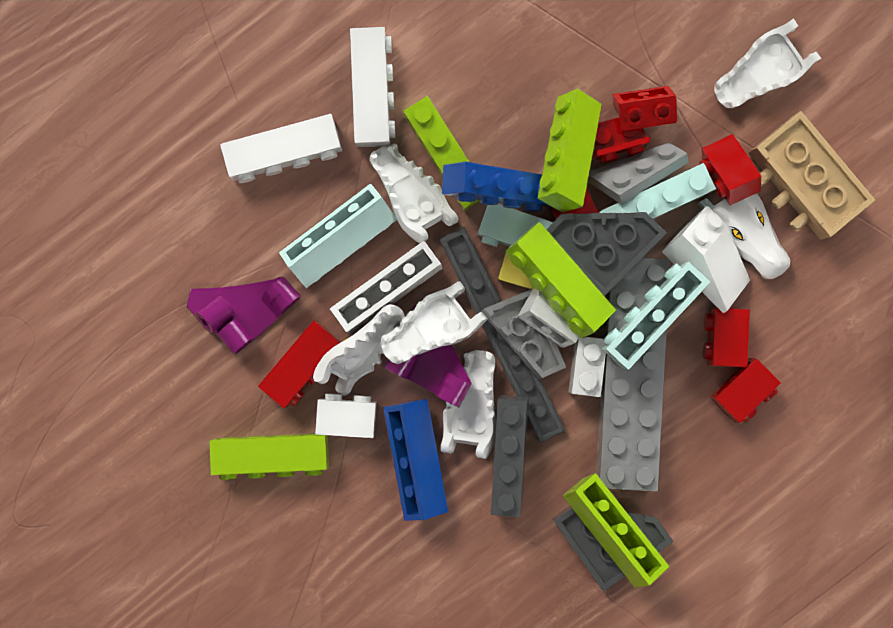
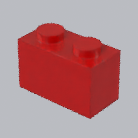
M733 134L702 148V160L699 163L705 164L710 177L714 181L717 195L720 198L724 197L729 206L761 191L762 176Z
M710 308L709 314H705L704 329L708 331V342H704L703 358L707 359V365L748 367L750 309H728L723 313L719 308Z
M749 358L748 367H740L710 398L733 422L741 423L744 421L746 423L757 413L755 408L762 401L766 403L777 394L776 388L781 382L757 358Z

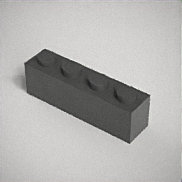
M500 395L498 398L491 515L520 517L522 512L529 397Z

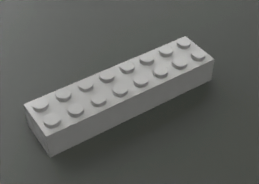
M642 258L606 294V299L616 311L604 322L603 339L614 328L620 330L626 324L624 317L635 306L638 309L641 308L647 301L644 296L654 285L660 287L667 280L664 274L670 269L669 259ZM666 330L629 370L621 368L606 353L599 408L596 474L608 489L658 492Z

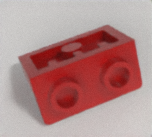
M669 86L612 94L613 105L619 113V123L622 131L677 122L676 94Z
M619 117L598 123L592 161L600 159L601 163H606L617 159V154L627 152L628 156L644 152V147L651 142L650 137H646L644 128L622 131L620 129Z

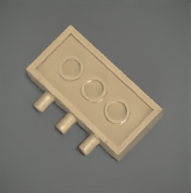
M802 111L789 118L748 152L762 169L760 173L762 176L761 187L771 180L781 192L771 201L772 205L776 209H780L789 202L799 214L790 222V226L794 231L800 230L807 224L820 240L829 238L875 201L873 196Z

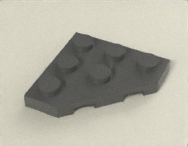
M646 212L561 214L547 229L604 296L667 234Z
M571 506L553 519L603 592L625 577L624 573ZM627 512L658 552L674 542L655 516Z

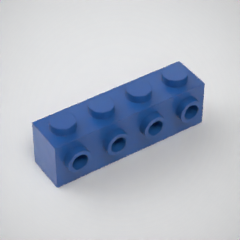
M471 162L443 165L442 195L455 196L457 201L475 202V200H481L482 205H498V203H503L504 208H521L523 206L525 211L533 212L542 211L543 206H550L537 199L542 174Z
M428 399L408 401L383 407L404 521L426 520L447 513L448 507Z

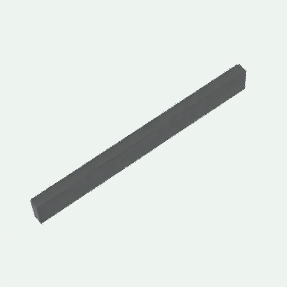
M465 227L439 239L459 281L465 287V293L476 315L481 312L480 310L501 302ZM487 320L482 325V328L516 396L529 397L528 420L538 441L542 443L566 431L541 380L536 378L490 321Z

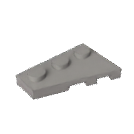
M666 143L589 171L588 182L620 204H623L689 163L688 154L673 144Z
M533 289L480 310L537 379L544 378L566 368L557 344L517 317Z

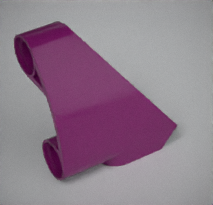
M278 277L238 286L190 289L187 308L210 333L214 332L235 355L271 326L301 296L285 277Z
M452 345L420 353L400 364L392 363L388 359L384 366L389 371L420 385L458 408L461 406L472 385Z

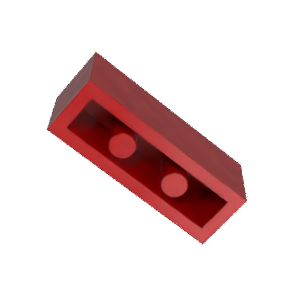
M313 320L258 387L283 409L289 405L295 407L305 395L302 392L303 388L308 383L313 385L316 382L313 379V374L322 357L333 347L340 344L341 341L318 321Z

